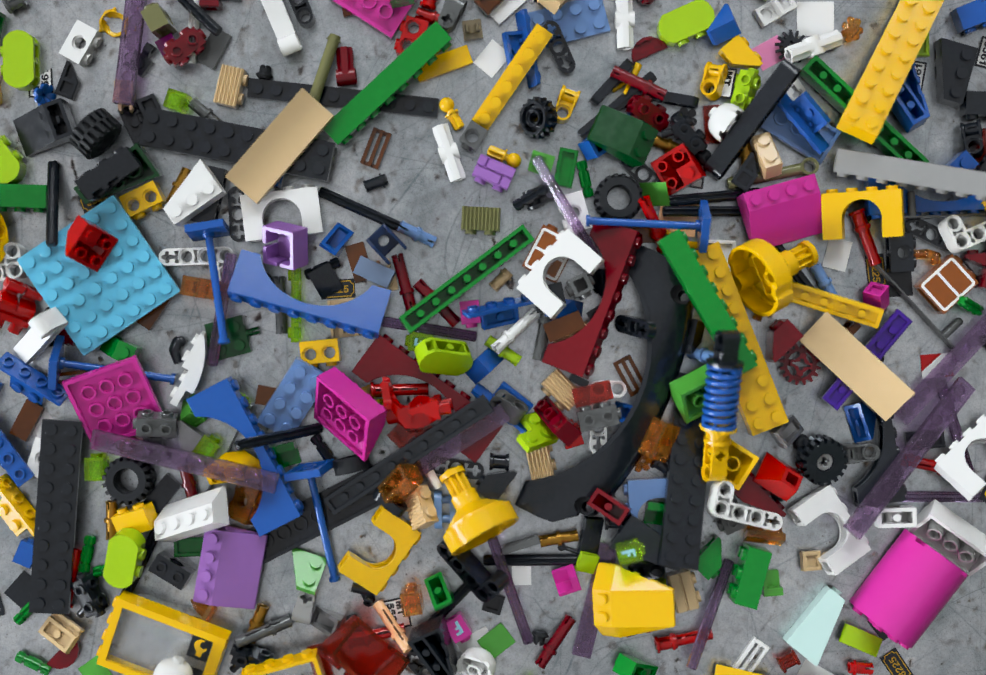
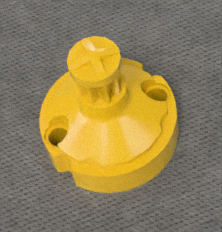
M754 238L733 248L728 257V264L731 267L732 277L744 305L757 315L770 316L791 303L794 293L792 291V276L798 274L800 270L806 267L816 265L819 256L815 246L809 241L804 240L798 243L796 247L779 253L767 241Z
M463 465L451 467L439 477L441 483H445L452 497L451 502L456 509V513L443 536L452 556L462 554L484 544L503 533L504 530L513 526L519 520L509 500L480 498L476 489L471 487L464 472L466 470Z

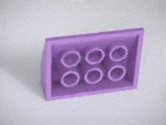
M228 525L204 532L193 602L210 606L255 609L268 535L265 534L259 537L257 532Z

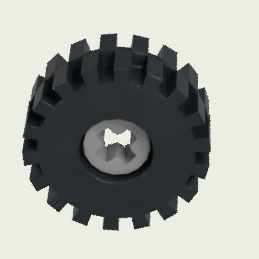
M816 434V438L810 436L808 437L809 441L806 442L804 440L802 442L804 446L797 449L800 454L795 456L798 460L795 462L799 468L797 470L815 485L824 486V483L831 485V480L837 482L839 480L837 476L840 475L842 477L844 475L842 470L847 469V465L844 464L848 462V457L845 456L847 451L843 449L844 446L827 435L823 434L821 436ZM822 457L826 459L824 464L819 463L822 461Z

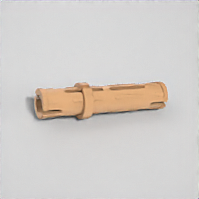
M383 599L377 601L373 608L391 633L392 640L397 642L403 654L410 652L412 648L407 643L406 631L399 626Z

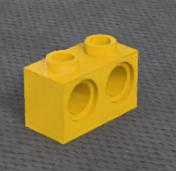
M154 180L119 196V200L130 218L136 220L146 217V213L150 211L156 212L164 208L163 205L168 203L165 201L166 198L158 182ZM151 193L156 194V200L154 202L149 201V196ZM138 201L139 208L133 211L132 204Z
M340 338L299 342L301 359L314 367H318V363H326V366L338 365L337 361H342ZM328 347H332L335 350V355L332 358L326 355ZM309 349H313L316 352V357L313 360L307 357Z

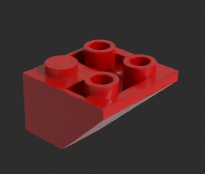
M684 143L650 163L659 180L666 182L669 196L707 176L698 159Z
M78 215L67 231L65 255L98 272L119 239L93 222Z
M766 452L753 481L784 501H788L798 491L803 476L799 471Z

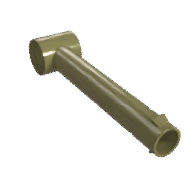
M332 33L326 38L328 40L310 91V95L318 102L320 101L339 43L341 44V37Z
M808 157L801 163L784 166L781 175L766 180L761 176L762 173L757 172L758 177L752 185L797 175L807 176L815 174L819 169V163L815 158ZM805 163L812 164V172H807L804 169ZM733 175L727 178V185L729 190H735V188H739L730 182L733 178Z

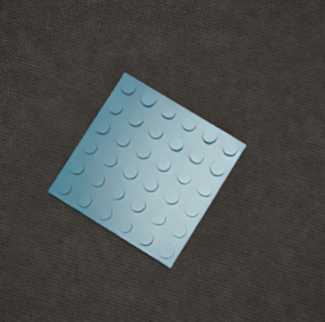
M115 195L110 196L81 216L119 239L98 272L65 255L67 231L72 223L58 231V245L56 247H48L45 240L17 259V262L50 309L57 307L69 323L64 329L83 356H86L181 292Z

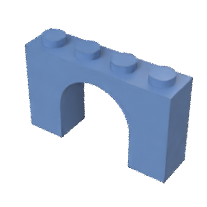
M667 477L626 479V484H623V494L627 495V503L624 504L632 508L630 513L638 518L639 510L645 502L655 498H665Z

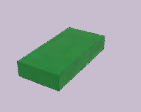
M560 147L553 184L572 189L578 150Z
M204 536L188 537L175 541L174 557L201 556Z

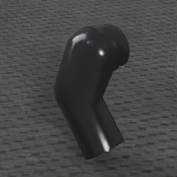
M183 336L174 337L169 347V353L174 365L183 362L180 354L181 346L186 344Z

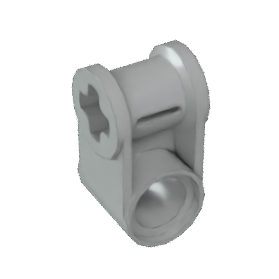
M300 591L291 620L310 625L317 591L315 595L309 594V599L305 598L306 592Z

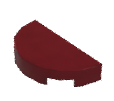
M652 36L644 37L636 42L632 49V63L635 64V62L664 51L668 47L658 38Z
M79 640L69 654L59 650L46 664L56 669H63L72 665L80 655Z

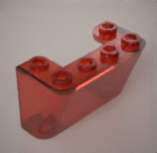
M352 615L317 647L320 656L339 671L341 668L345 670L344 675H400L410 663V660L372 631L373 629L356 615Z

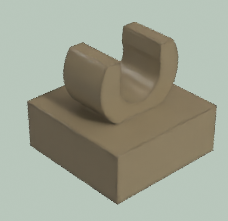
M481 19L462 21L464 42L483 39Z

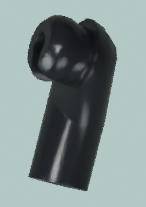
M357 583L352 584L351 592L361 594L364 600L363 604L367 607L372 606L375 602V595Z

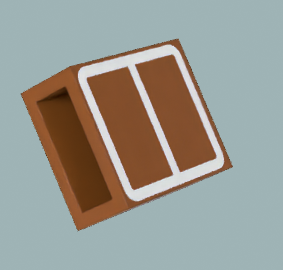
M551 224L542 226L522 265L523 268L531 271L530 267L536 260L540 261L544 256V250L549 245H554L559 234L557 227ZM562 258L553 262L547 271L546 279L557 283L569 258Z
M946 255L913 285L917 292L938 314H945L959 301L960 296H965L979 283L975 279L976 275L962 265L963 261L957 255Z

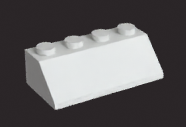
M226 486L165 505L154 520L155 541L175 542L230 525Z
M936 499L921 510L917 516V527H909L908 529L909 532L968 574V577L986 566V535Z

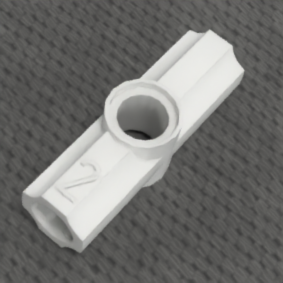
M615 0L614 26L616 29L617 50H631L634 48L633 29L635 28L633 0Z
M834 30L822 35L816 34L802 40V42L784 48L785 59L794 63L806 58L811 59L815 55L819 56L824 54L825 51L838 48L843 45L842 34L838 30Z
M448 123L433 127V134L439 147L437 149L442 164L445 165L450 183L465 179V172L460 161L461 157L456 142L452 138Z

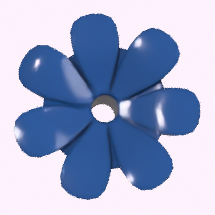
M43 83L40 88H35L33 96L38 106L50 102L51 99H56V94L51 93L54 89L52 85Z

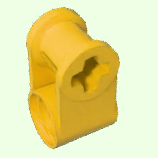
M708 61L705 65L700 90L710 101L718 100L722 95L723 86L728 75L727 64L716 65ZM711 87H715L711 93H708Z
M565 85L562 86L557 99L556 112L564 110L567 116L565 118L558 116V124H565L569 121L581 91L576 92L566 88Z

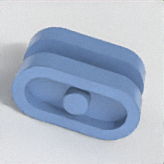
M434 490V506L439 519L434 524L435 529H442L443 523H451L456 513V509L451 502L452 497L450 493L449 496H442V490ZM449 503L450 515H442V504Z

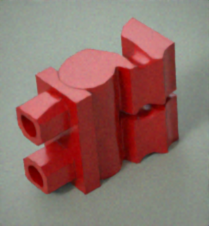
M6 276L3 288L0 290V328H2L5 320L11 322L8 331L13 334L19 335L23 327L28 328V323L36 312L35 301L43 299L35 287L28 284L24 285L23 282Z

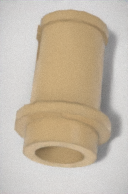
M506 268L501 269V272L489 283L496 292L508 280H512L511 277L513 275Z

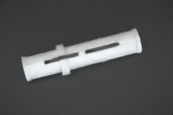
M531 308L511 328L504 330L502 336L490 345L494 351L497 350L496 353L500 354L509 344H513L515 339L540 317V314L534 308Z

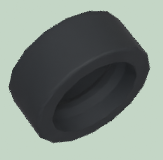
M356 454L332 461L335 476L351 474L371 467L369 457L364 462Z

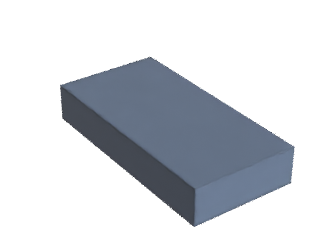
M360 256L353 273L389 289L396 271Z

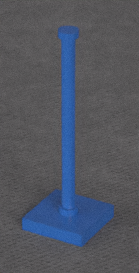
M700 200L698 219L695 222L601 218L586 215V227H590V225L695 230L699 253H707L711 214L708 200Z
M223 218L184 225L185 233L193 242L206 241L219 332L218 344H228L230 339L227 338L213 238L230 236L229 226Z
M57 335L49 358L48 389L56 390L61 370L64 368L92 371L105 365L65 360V336ZM144 371L148 380L169 382L170 385H174L176 375L174 373L167 375Z
M334 459L300 463L283 474L285 482L308 479L330 573V583L337 582L341 578L337 574L315 477H321L332 469V461Z

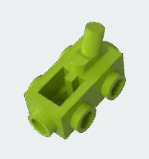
M748 68V70L740 69L739 74L736 73L731 104L737 105L744 111L755 98L756 91L761 85V77L758 75L759 70L754 68Z

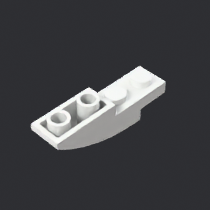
M202 330L200 335L196 333L191 342L194 345L191 351L186 350L181 359L184 361L182 367L188 371H183L179 378L182 381L179 388L175 386L169 395L172 397L170 404L176 407L185 391L191 394L194 393L201 379L207 356V335L204 330Z

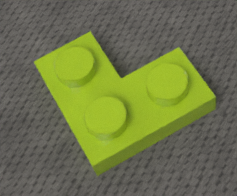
M536 412L524 415L520 423L527 432L519 434L516 441L527 453L557 443L558 437L553 434Z

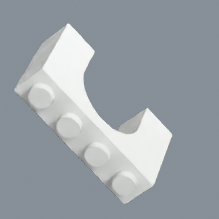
M304 184L302 188L294 189V186L282 187L283 190L275 191V188H272L259 204H256L245 193L240 195L245 241L247 243L263 241L262 226L264 225V214L271 204L282 200L292 202L299 208L302 225L308 228V236L324 234L317 186L313 187V184Z
M568 228L566 231L562 230L557 235V241L554 245H549L544 250V256L540 261L536 260L530 267L532 270L528 275L524 274L519 279V285L517 286L520 292L551 319H555L567 304L556 296L547 285L546 274L550 265L556 260L569 258L593 275L605 262L601 256Z
M984 414L975 422L978 425L974 429L969 427L962 434L964 438L960 442L954 441L949 446L950 451L946 455L942 453L935 460L936 465L934 469L968 501H971L986 485L969 468L965 461L966 448L977 443L986 444V416Z
M831 485L819 486L787 509V512L796 526H806L823 513L831 515L836 520L839 526V539L833 548L818 558L827 575L836 576L869 552L871 548L868 545V539L859 531L857 522L848 514L847 506L838 498L836 489Z

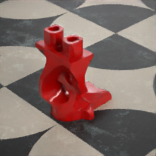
M387 376L382 377L380 384L383 406L387 410L386 420L388 424L398 423L405 429L421 428L436 420H440L445 414L452 413V398L442 399L440 394L433 397L419 395L414 397L407 405L401 404L393 391L391 378Z

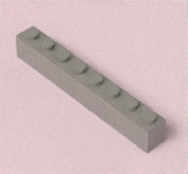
M837 148L833 171L837 172L836 176L848 178L849 174L856 175V179L868 181V178H875L877 183L888 184V181H893L900 187L907 188L908 184L916 185L915 189L927 191L929 187L935 188L936 193L947 194L948 191L956 192L955 196L967 198L968 194L976 195L975 199L986 201V172Z

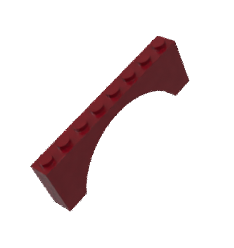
M593 225L589 236L594 240L605 260L606 282L602 301L592 319L578 333L563 341L548 344L542 359L543 363L585 379H589L594 373V363L601 354L602 342L608 336V326L615 317L616 305L622 299V289L629 280L628 273L630 268L634 266L636 252L643 243V235L640 232L624 226Z
M379 334V338L373 341L351 371L366 383L389 375H404L420 379L435 387L446 398H452L455 412L471 402V396L464 391L459 393L454 389L456 385L448 379L444 382L439 378L440 374L422 372L416 357L413 359L409 356L408 353L410 351L402 345L399 347L394 345V339L387 334H384V336ZM493 413L491 416H485L462 431L460 452L476 463L503 427V424L500 423L502 419Z

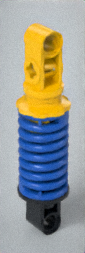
M738 330L716 331L714 335L713 357L706 359V375L708 377L705 379L707 385L704 387L706 391L704 393V407L702 408L704 414H702L700 429L706 432L703 437L705 444L701 476L705 482L726 479L729 445H731L730 435L737 432L738 398L740 397V383L744 362L738 359L741 336Z

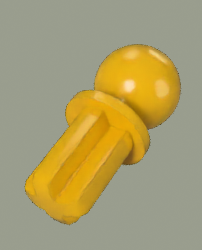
M449 97L442 98L439 102V107L443 112L447 113L445 118L449 120L455 131L462 129L464 123L458 114L459 110L453 109L454 101Z
M490 145L488 148L487 156L502 163L506 161L507 165L513 168H517L521 164V157L517 153L507 154V149L502 150L493 145Z

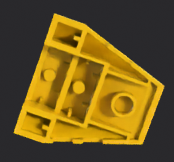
M598 563L592 587L594 625L602 635L621 638L676 626L674 588L654 579L644 578L640 576V573L628 571L619 564Z

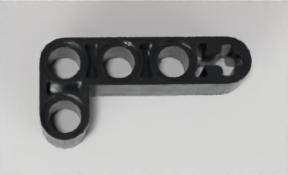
M444 540L438 544L437 551L480 601H490L510 582L508 574L502 570H497L491 574L470 550L452 556Z

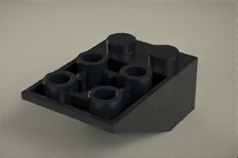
M62 98L44 103L13 120L26 157L70 142V136L76 127L69 104Z

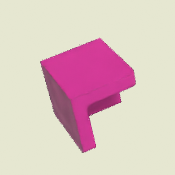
M871 281L863 291V303L885 310L889 305V286Z
M573 564L551 571L560 597L581 590Z

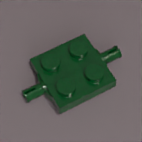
M243 315L225 319L227 338L230 339V343L219 345L217 321L205 324L207 347L212 351L214 362L252 352L250 336L261 334L260 327L248 329Z

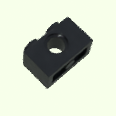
M905 233V236L885 237L886 273L914 272L917 259L914 256L916 239L913 237V233ZM899 248H902L905 252L903 258L898 255Z
M163 550L156 556L148 571L182 590L187 586L196 570Z

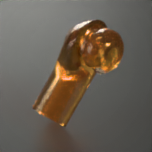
M929 249L914 250L916 259L930 258L932 265L941 263L942 256L939 252Z

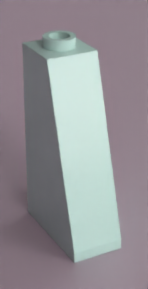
M825 585L782 637L815 666L819 664L845 602L840 597L842 592L834 586L829 588Z

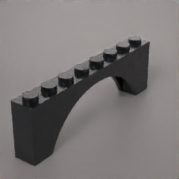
M874 411L879 430L878 447L880 449V456L877 460L873 461L865 476L852 487L856 507L862 508L906 501L907 488L902 481L904 470L902 465L899 464L898 458L901 456L899 446H896L895 440L897 438V430L893 427L892 423L894 414L887 421H884Z

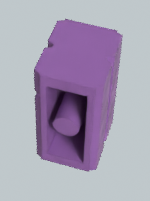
M480 154L472 177H475V182L485 185V183L493 185V190L502 193L503 190L508 191L516 173V168Z

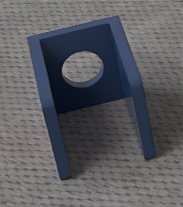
M385 223L366 240L388 265L391 262L385 256L398 243L405 250L407 249L406 245ZM383 235L389 238V242L385 246H381L378 243L379 237Z

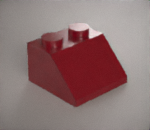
M775 319L768 326L765 360L776 363L804 336L789 319Z

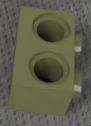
M150 3L140 12L150 31L158 39L169 33L174 34L178 32L168 13L158 3Z

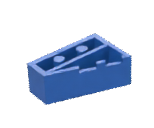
M975 0L950 12L957 34L962 32L965 35L975 32L977 30L976 27L979 26L986 28V0Z
M915 61L891 107L892 112L906 133L924 125L930 117L924 93L921 91L920 78L916 73Z

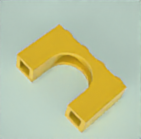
M898 185L886 186V190H878V186L866 187V191H858V188H846V192L838 193V189H828L826 193L821 194L823 240L845 239L844 217L846 210L852 203L861 199L872 201L880 209L882 215V237L905 236L903 189H898Z
M382 505L372 516L371 521L373 525L394 539V548L391 555L382 562L369 563L348 550L337 565L340 573L376 596L386 588L388 579L397 573L398 565L402 560L407 559L411 547L416 545L421 539V531L412 530L411 522L402 516L397 517Z

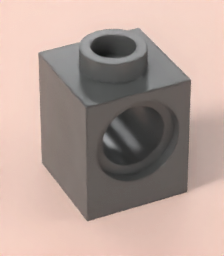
M471 120L459 139L460 143H462L461 147L468 152H471V150L476 152L487 136L488 130ZM474 133L478 136V140L473 143L467 140L468 135Z

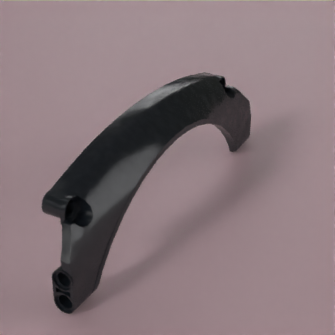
M641 246L637 250L635 255L636 262L630 268L628 274L633 280L640 296L645 319L655 323L657 333L653 339H647L646 367L636 400L616 433L592 456L560 474L524 482L515 505L539 518L556 522L579 516V513L586 516L597 515L599 512L595 509H592L591 512L586 510L587 502L597 488L612 496L615 494L646 449L670 400L671 391L669 383L678 378L682 366L694 306L689 298L686 301H681V296L686 292L665 256L645 246Z

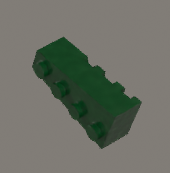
M136 143L130 149L144 167L97 201L164 175L145 149ZM77 186L73 188L85 204L97 202L88 201Z

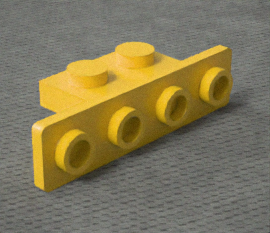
M8 474L0 476V495L3 497L0 500V516L16 536L21 535L28 529L34 537L36 510Z

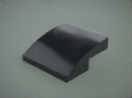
M154 93L137 99L135 103H132L134 107L133 113L130 112L128 106L123 108V114H120L118 110L133 145L139 144L146 107L161 109Z

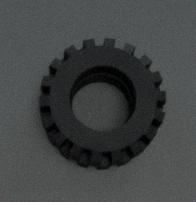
M99 108L90 112L76 125L69 141L87 159H94L106 152L115 143L121 133L122 125L104 108Z
M616 173L612 176H607L600 182L594 193V205L596 206L597 213L599 212L602 218L632 219L641 209L638 199L642 198L644 200L642 196L643 190L639 187L638 181H634L632 176L628 177L623 173L621 175ZM622 188L628 193L630 201L626 208L617 210L609 205L607 195L611 189Z
M127 455L115 459L104 470L106 474L102 476V480H105L102 486L107 488V491H105L106 495L110 494V499L112 501L117 500V504L120 505L123 503L125 505L135 504L144 500L152 492L151 489L155 487L153 483L156 480V476H153L154 468L151 469L149 467L151 464L142 461V457L138 458V455ZM124 469L134 471L138 477V485L133 491L127 490L121 483V474Z

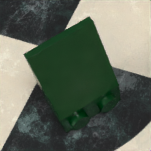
M602 105L587 140L633 168L645 164L659 131L642 120Z

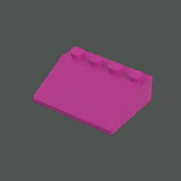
M815 174L746 192L736 197L749 240L754 238L763 239L775 247L822 233L821 194Z
M333 367L317 376L314 418L365 462L385 425L387 410L356 383L351 381L343 372Z

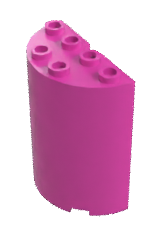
M904 529L849 602L854 605L852 609L855 612L868 617L867 620L880 632L883 631L888 635V638L908 650L913 648L969 575L907 529Z

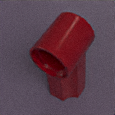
M347 46L337 48V86L357 85L353 48Z

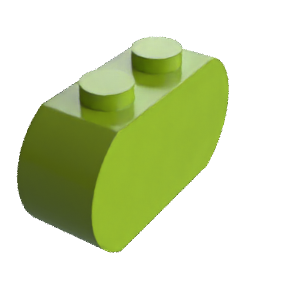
M695 0L663 14L657 25V36L669 47L685 46L690 43V39L694 37L700 39L707 35L706 31L715 18L714 10L708 2Z
M11 31L3 38V46L0 47V53L3 57V65L0 68L1 75L4 81L13 88L20 91H30L40 83V43L35 37L25 31Z
M0 135V184H18L25 177L26 164L22 161L24 159L22 154L10 146L12 142L5 135Z
M429 337L418 343L414 350L419 368L424 373L459 376L467 372L473 365V359L465 341Z
M123 528L108 542L103 577L108 584L115 588L130 586L143 573L144 567L141 565L147 549H145L146 540L138 530Z

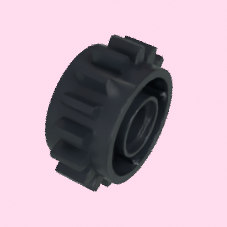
M546 97L528 99L520 111V124L525 134L530 135L531 139L549 137L550 133L555 131L554 129L557 125L558 115L556 107L552 105V101H547Z

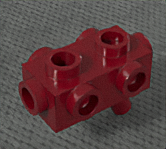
M194 26L191 29L186 27L179 33V38L176 40L171 38L164 44L163 58L169 65L173 64L175 68L179 65L183 67L190 61L189 58L192 55H199L206 49L204 47L206 46L204 39L207 37L200 28L196 30ZM195 37L196 42L191 43L189 38Z
M642 94V96L634 95L630 98L624 107L626 108V113L646 122L659 132L668 127L670 115L666 113L667 109L660 104L654 105L651 103L653 99L646 94Z

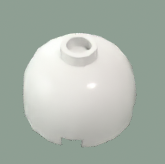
M724 103L718 107L714 106L708 114L710 117L708 120L710 134L719 142H722L744 110L731 103Z
M472 647L460 656L456 667L458 673L461 674L462 672L463 675H494L496 662L492 654L486 649Z
M174 656L162 660L157 665L153 675H193V671L183 657Z

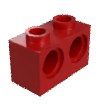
M408 15L406 20H402L399 30L402 32L401 37L396 39L394 45L397 56L404 51L403 48L406 44H412L430 27L428 21ZM416 25L419 27V31L411 33L409 28Z

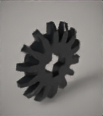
M789 30V35L785 31L782 32L784 38L778 36L777 39L781 42L775 43V46H779V49L775 50V52H781L782 54L778 58L782 59L785 57L784 48L789 46L790 42L793 44L802 42L805 35L799 38V31H796L795 35H793L792 30Z

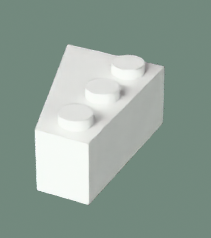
M200 159L163 209L173 224L180 227L227 193L206 162Z

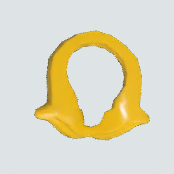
M116 7L106 10L99 19V32L104 31L109 36L120 37L128 29L127 18L117 12ZM105 17L121 19L124 22L123 30L119 33L112 32L104 20Z

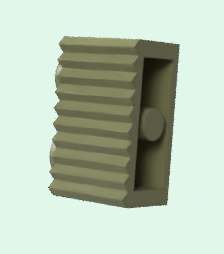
M462 206L461 230L469 235H476L477 231H482L484 235L495 236L496 232H500L501 208Z

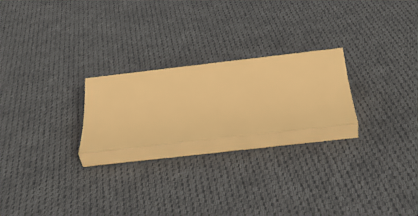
M301 88L225 177L256 204H259L330 123L334 115L306 90Z
M827 311L799 340L803 346L884 421H887L915 394L911 388Z

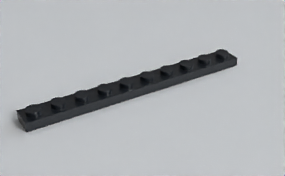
M249 78L247 97L289 103L301 88L310 94L312 85ZM324 86L319 103L325 107L343 108L362 90ZM395 94L393 95L395 99L388 106L384 104L380 108V113L437 119L439 98Z
M484 394L480 395L323 499L333 515L337 514L494 411L493 407Z

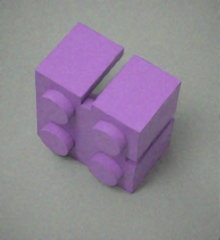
M275 221L262 226L263 243L278 239L276 242L263 246V263L274 266L280 265V267L290 270H296L308 265L307 227L281 221Z

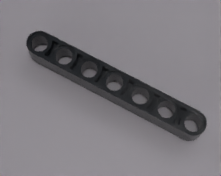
M784 59L778 65L703 167L704 170L718 180L726 174L801 73V69L787 59Z

